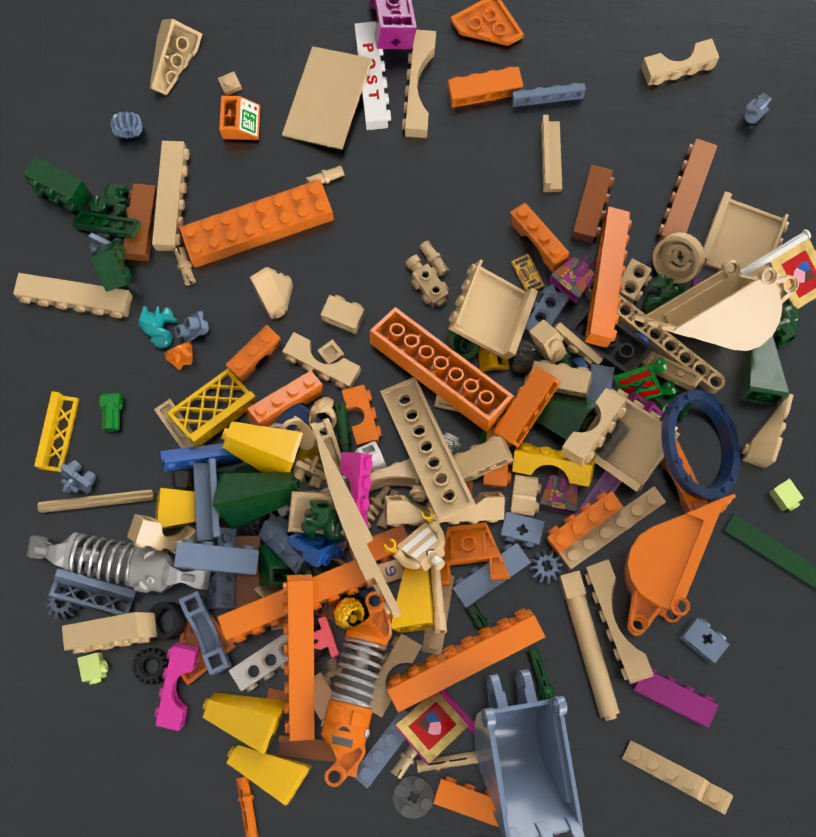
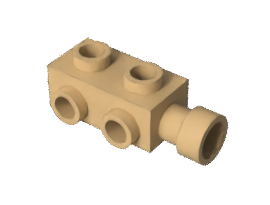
M418 255L410 257L405 264L409 270L412 269L413 280H411L413 287L416 290H421L423 293L422 299L427 305L431 304L432 307L436 305L441 307L447 302L446 298L449 295L448 286L445 282L441 283L438 278V272L434 267H430L428 263L422 266ZM427 273L428 277L424 278L422 275ZM437 288L439 292L434 293L432 290Z

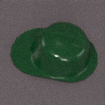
M447 329L451 349L466 360L474 358L480 346Z

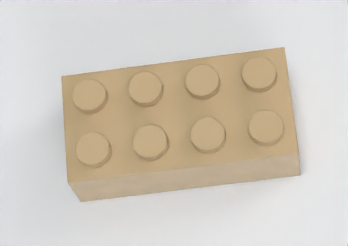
M133 612L62 626L64 650H72L73 654L92 653L95 650H108L116 646H130L132 643L150 642V638L157 637L155 614L146 612Z

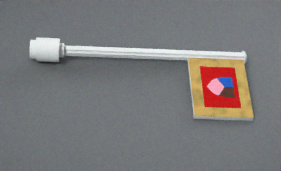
M806 229L803 230L796 237L741 269V274L747 276L769 262L771 267L775 268L781 277L791 275L799 280L798 289L788 298L791 305L798 309L815 299L816 251L810 241V232ZM788 279L786 281V289H789L791 287V279Z

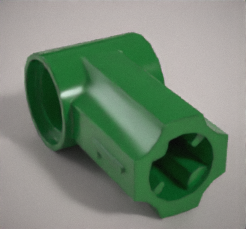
M121 393L100 394L103 431L120 430V410L123 407Z

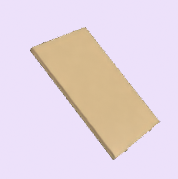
M312 46L282 136L342 150L372 63V58Z

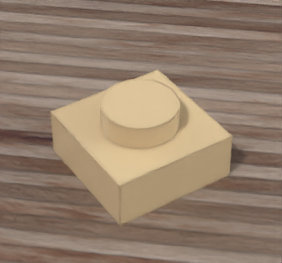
M234 71L218 78L225 96L242 90Z
M333 339L317 350L327 364H334L344 356V353Z

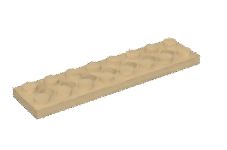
M413 377L381 390V396L438 522L476 507L417 379ZM403 398L410 399L407 404L400 403ZM410 413L417 414L415 419L407 418ZM418 428L425 430L421 435H416L414 432ZM425 444H430L432 446V448L428 451H424L421 449L422 446ZM432 460L439 461V465L436 467L429 466V463ZM440 476L447 478L446 482L441 484L436 482V480ZM451 492L455 495L452 500L444 499L446 493Z

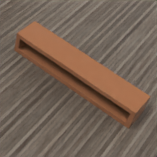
M696 139L694 144L689 145L686 153L689 155L688 160H684L681 167L683 174L678 176L675 186L678 187L677 191L672 192L669 200L672 203L671 207L666 209L663 216L666 219L665 224L660 225L657 233L660 235L658 242L672 233H687L717 145L700 139Z

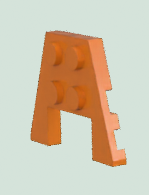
M486 522L447 528L445 546L443 547L445 555L442 557L445 565L440 569L442 586L451 585L450 566L490 561L492 581L510 579V575Z

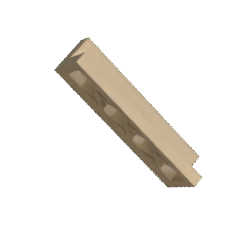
M543 115L541 122L543 192H562L560 121H549V115Z

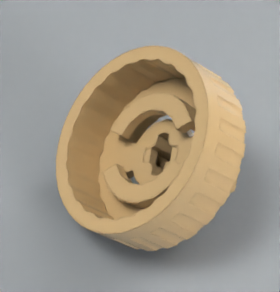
M684 232L668 235L657 244L653 252V264L659 275L664 274L667 279L671 277V279H674L673 283L675 284L690 281L701 271L705 262V253L701 243L692 235Z

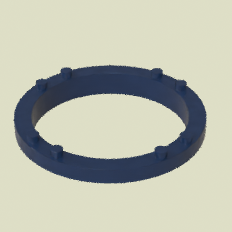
M702 390L683 392L671 400L664 413L661 438L666 463L678 485L694 498L711 500L727 494L734 483L737 482L740 466V447L736 432L737 425L733 423L728 414V408L724 407L714 396ZM687 403H693L702 408L713 421L719 434L722 447V465L716 482L709 489L701 487L692 480V476L688 475L682 465L683 460L679 458L675 441L676 421L680 411Z

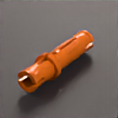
M245 776L236 778L239 794L237 799L240 802L245 837H258L252 801L254 796L251 794L249 779Z

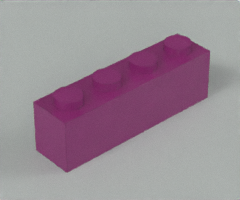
M652 667L654 676L633 684L632 691L703 727H710L719 706L713 703L714 699L705 694L701 697L695 693L696 690L687 685L682 687L676 684V679L667 675L664 678L658 675L659 671Z

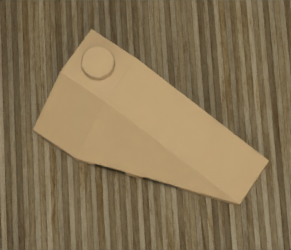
M174 19L162 20L157 35L150 89L164 95L169 93L182 70L187 67L191 57L198 51L202 33Z
M265 267L252 275L250 279L259 302L272 320L283 316L288 309L293 284L288 275L284 276L283 273L277 274L275 270Z
M789 394V397L777 406L752 439L745 443L742 449V454H744L743 461L763 469L776 461L783 440L780 436L786 428V423L783 422V419H786L789 414L793 394Z

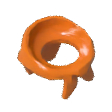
M187 341L164 352V355L168 362L173 364L176 369L181 370L183 365L192 364L193 347Z

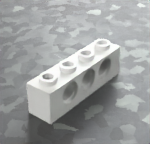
M281 635L229 670L241 691H252L258 687L257 682L263 678L267 681L275 675L274 671L280 667L282 670L284 669V662H288V655H284L283 651L284 643L287 642V635ZM271 654L276 657V663L273 666H269L266 662L267 657ZM256 665L259 668V674L256 677H252L249 671L252 666Z

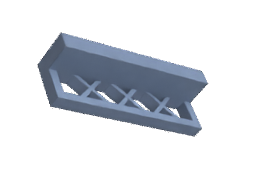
M209 458L208 463L193 464L197 542H216L220 536L219 515L212 505L217 487L215 458Z
M57 568L49 597L117 616L129 613L136 591ZM57 584L64 585L69 590V592L63 595L54 593ZM80 590L85 591L88 598L79 600L74 593ZM103 596L108 603L103 606L97 605L94 598ZM119 601L128 603L125 612L116 610L113 604Z

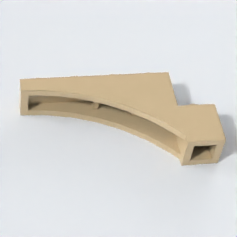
M630 741L622 759L677 788L724 815L726 814L733 795L710 783L705 778L633 741Z

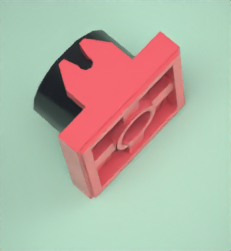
M325 616L318 618L320 625L314 627V659L328 654L332 658L341 656L329 619Z

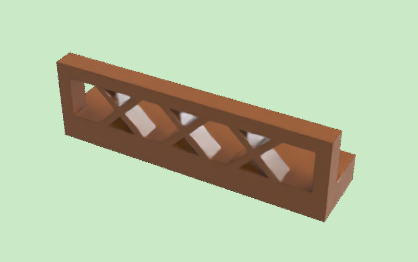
M279 735V756L336 762L335 754L324 739L315 738V740L290 741L289 735Z

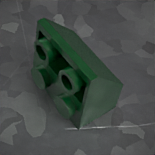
M269 546L258 547L259 587L283 586V582H287V575H305V571L295 574Z

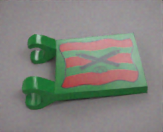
M659 358L649 365L614 376L618 388L629 396L634 392L648 400L663 394L672 395L676 393L673 381H668L660 386L655 372L667 370L664 358Z

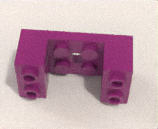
M368 0L370 9H376L377 14L375 30L377 49H412L417 29L412 0Z

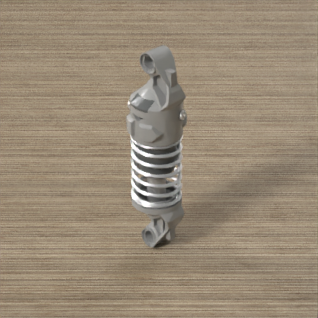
M74 532L62 543L55 545L51 544L46 537L30 536L27 550L28 557L46 558L54 565L60 566L62 570L79 575L86 573L87 577L93 578L96 573L97 580H102L105 576L108 583L112 579L115 580L116 584H120L123 581L126 586L134 587L135 591L145 593L150 591L164 593L174 584L181 582L192 588L208 590L211 577L210 571L175 568V554L168 551V549L159 551L148 545L142 548L134 546L131 542L125 545L123 541L116 543L113 539L107 542L106 538L102 537L99 540L96 536L88 538L86 534ZM93 539L96 543L91 549L90 541ZM101 541H103V542L105 543V545H104V547L100 550V545H99V544H100ZM91 565H92V566H94V567H93V570H92L91 575H90V569H91Z

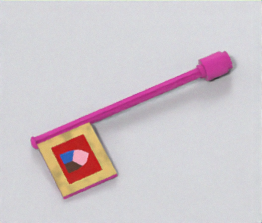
M443 689L424 699L395 727L428 765L466 728L474 735L475 723L448 691Z

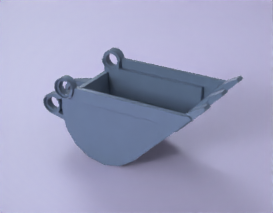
M529 670L516 671L515 676L518 704L508 706L498 674L487 676L489 708L482 709L476 716L474 741L479 769L496 811L492 812L503 837H553L554 834L569 832L571 837H585L564 715L567 714V703L564 696L551 697V699L537 701Z

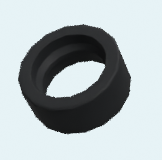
M159 602L149 610V613L155 614L157 637L154 638L158 640H173L183 633L186 626V617L179 604L175 602ZM165 609H169L173 616V625L168 633H165L160 625V617Z

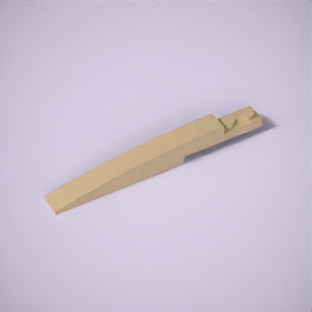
M317 434L318 448L328 486L353 554L368 586L373 585L378 596L383 595L386 602L382 604L387 614L392 613L395 619L402 614L367 546V543L373 541L371 533L320 434Z

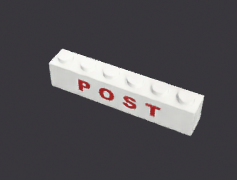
M376 22L355 24L358 55L372 58V63L362 89L367 130L388 128V121H391L390 110H386V105L389 104L388 93H384V88H387L386 77L382 76V72H385V64L380 59V56H383V49H377L375 41Z

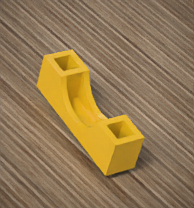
M521 443L514 451L512 472L532 475L534 470L542 465H554L565 472L569 483L589 487L593 479L595 458L593 457L589 463L586 462L581 467L564 457L562 450H552L547 446L537 447L532 446L530 443Z

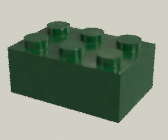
M36 156L33 157L23 173L27 179V184L33 187L32 190L40 196L44 194L48 196L50 201L56 204L62 203L71 212L83 210L92 196L81 179Z

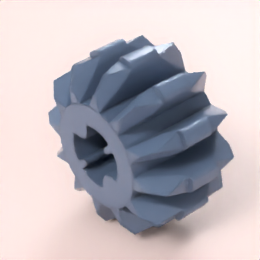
M119 112L111 118L112 132L115 136H119V138H134V136H139L140 132H142L141 118L138 114H134V112Z
M546 550L542 551V556L537 552L535 554L536 559L530 560L532 564L536 565L529 567L530 571L536 570L532 577L535 578L539 575L538 582L540 583L545 577L546 583L549 584L551 581L550 577L556 581L558 579L556 574H562V571L557 568L562 567L563 563H556L560 559L559 555L552 558L554 551H550L548 556ZM546 562H548V567H550L551 570L548 569L547 571H544V567L541 566V564H545Z
M59 586L54 593L63 595L69 592L67 587L64 589L62 586ZM49 596L46 597V600L50 601V603L46 604L45 607L51 608L48 614L51 616L55 615V619L59 620L62 617L63 620H67L69 615L75 616L73 609H80L75 604L66 602L65 606L60 604L61 600L50 598Z

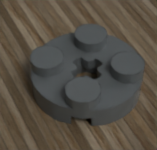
M415 775L404 777L398 782L394 789L393 802L395 808L402 816L411 819L420 818L432 808L434 794L429 782ZM411 791L419 794L415 803L407 798L410 796Z

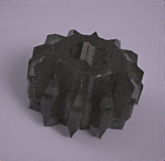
M520 341L516 355L513 356L511 366L513 371L521 374H528L530 372L536 354L535 344Z

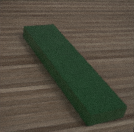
M83 210L79 211L72 224L75 229L135 239L142 225L141 221L137 219Z

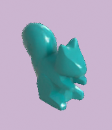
M144 306L139 319V326L146 335L151 337L150 341L153 343V346L160 349L168 347L173 337L170 331L164 329L163 326L165 322L177 323V319L168 307L164 308L162 313H160V309L157 306L155 312L150 313L147 307Z

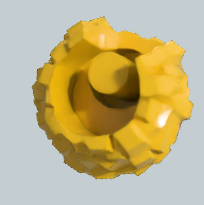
M347 597L338 600L333 608V617L336 625L344 630L353 628L349 625L350 622L355 623L357 620L363 622L364 608L362 604L355 600V598Z

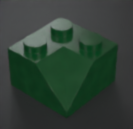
M119 240L97 247L90 256L106 292L127 285L131 278L128 267L124 266L127 255L126 249L123 244H120Z

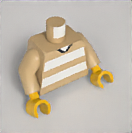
M429 507L430 517H425L423 512H421V517L424 520H428V524L426 522L423 523L398 544L397 548L395 540L391 538L388 541L392 544L393 548H388L385 544L383 545V549L386 552H392L393 557L403 567L419 568L422 571H427L431 566L436 570H440L445 565V561L442 559L445 555L443 549L445 546L444 532L437 520L433 519V510Z

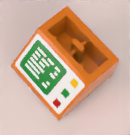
M221 96L219 130L222 138L259 140L260 105L241 96Z

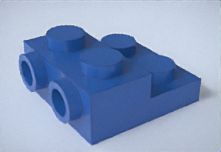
M297 532L288 537L287 544L303 552L302 560L312 566L319 567L321 565L327 566L332 559H340L343 556L345 540L330 541L324 534H315L313 540L310 541L308 535Z

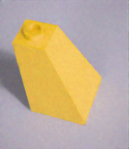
M231 421L229 429L225 428L221 439L224 440L222 448L262 473L290 472L303 433Z
M165 488L159 490L155 520L161 523L162 531L183 527L187 524H196L194 491Z
M404 567L396 601L402 615L395 619L393 617L391 622V628L400 634L434 629V606L430 568L427 571H422L419 568L411 569Z
M214 692L210 698H206L202 709L205 711L202 718L258 752L265 754L276 736L285 711V701Z
M238 744L236 747L232 746L227 754L229 759L226 762L285 806L292 800L312 767L308 763L267 751L265 754H262L252 747Z

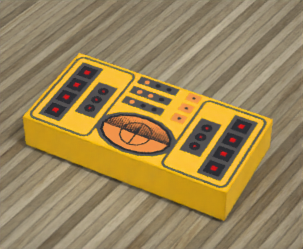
M529 254L511 261L526 292L531 288L537 291L544 288L545 285Z

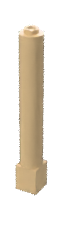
M580 570L560 575L558 579L564 600H566L599 716L600 718H605V721L616 719V714L620 712L585 596L586 591Z

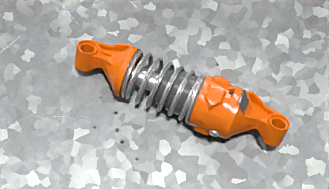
M375 591L370 592L366 596L365 603L370 615L369 618L344 632L345 638L343 639L345 642L342 645L355 649L354 654L341 652L340 655L353 659L352 664L346 662L337 663L344 668H342V672L337 671L335 673L336 676H339L338 680L333 682L336 689L331 692L332 696L329 698L325 718L321 724V736L336 756V762L325 773V781L331 787L339 786L348 776L356 777L358 765L366 753L365 744L370 734L369 726L373 712L370 702L375 699L373 690L378 688L373 684V680L380 679L371 670H381V665L373 661L385 659L382 654L375 651L387 649L388 641L392 636V613L387 614L382 604L384 603L383 596H378ZM371 597H378L380 604L373 607L369 604V599ZM331 771H338L340 773V780L337 783H332L329 780L328 776Z

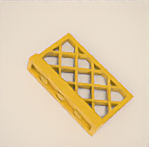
M226 369L168 411L167 415L191 441V444L197 447L202 446L228 427L231 421L234 422L247 413V408L257 403L256 396L251 391L249 392L229 369ZM227 376L232 380L231 385H221V381ZM217 389L216 397L206 396V391ZM220 389L230 390V397H219ZM240 390L244 395L240 398H233V391ZM202 400L201 408L190 407L191 402ZM205 400L215 401L214 409L204 408ZM218 401L229 402L228 407L217 409ZM179 411H186L185 419H177L174 414ZM189 412H200L199 420L189 419ZM203 412L213 413V418L209 421L202 420ZM198 424L197 430L190 434L187 431V425Z

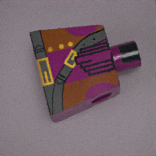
M586 256L582 262L573 257L551 274L549 282L577 304L593 279L594 272L590 269L595 264V261L589 256Z
M559 468L558 476H549L539 501V507L575 514L577 512L578 485L569 483L567 475Z

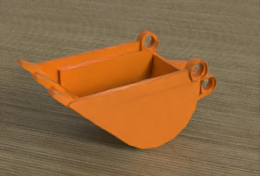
M735 494L653 526L639 535L626 557L623 571L626 589L632 596L627 629L631 635H642L657 615L662 616L666 622L672 624L688 613L690 603L686 596L717 518L736 497ZM679 601H683L686 605L684 612H681L677 607ZM667 610H671L677 618L674 620L669 619L666 615ZM639 621L642 624V629H636L633 626V622Z

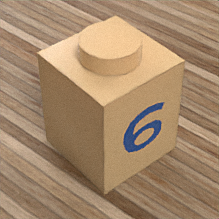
M396 559L378 564L387 584L402 580L403 568Z

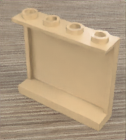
M725 191L719 201L703 244L705 253L703 265L721 271L722 263L727 259H733L738 261L741 269L781 246L783 242L781 235L788 228L789 222H787L789 214H785L783 218L732 200V194ZM768 262L767 264H765V265L762 266V267H765V266L770 267L771 265H770V263ZM730 263L727 267L729 273L734 270L733 263ZM760 267L759 269L755 270L747 276H757L759 270L762 267Z
M480 259L477 263L471 264L467 271L469 276L462 284L461 289L463 292L455 302L457 307L449 318L451 323L448 329L508 360L516 355L538 291L531 288L526 292L481 267L483 260Z
M611 389V391L626 399L627 411L622 418L617 419L614 430L606 434L603 445L594 450L595 454L593 457L596 464L636 492H640L664 458L661 438V416L652 410L650 413L643 409L645 405L636 399L634 402L627 399L629 395L621 389H618V391ZM596 415L585 432L593 430L599 424L600 419L598 415ZM675 427V441L680 435V433L676 431L678 427Z

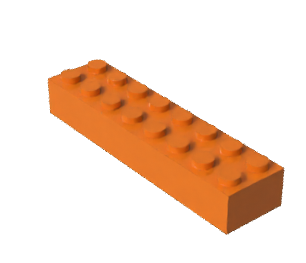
M319 179L179 228L194 268L333 221L334 217L322 182Z
M396 307L370 330V344L485 432H488L506 413L508 405L513 402L514 395Z
M357 560L312 577L313 612L321 609V604L326 602L330 604L336 603L338 600H341L340 596L345 594L352 596L359 593V589L364 586L367 589L374 587L373 585L368 586ZM283 590L218 616L217 618L225 639L233 643H239L246 640V636L251 633L252 635H258L265 632V628L268 626L275 628L285 623L284 620L287 619V615H283V603H287V595H283Z
M520 609L514 613V617L507 619V617L496 622V626L492 628L485 627L474 637H465L460 641L461 644L455 647L450 645L442 650L443 653L437 656L435 654L425 658L424 663L420 665L415 663L409 666L406 672L402 674L398 672L391 675L387 681V691L398 713L545 638L535 615L530 609Z

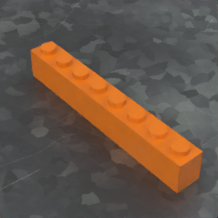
M608 207L601 228L585 342L606 348L611 341L614 342L617 330H614V327L618 322L619 314L616 312L621 303V298L619 297V293L623 288L621 277H623L625 272L623 262L627 257L625 246L629 242L630 236L627 235V232L630 230L632 223L629 220L630 212Z
M287 575V582H283V595H287V603H283V615H287V623H283L284 635H287V642L284 643V655H288V662H284V675H288V682H284V694L288 695V701L284 702L285 714H288V721H285V734L289 733L290 741L315 740L312 575Z

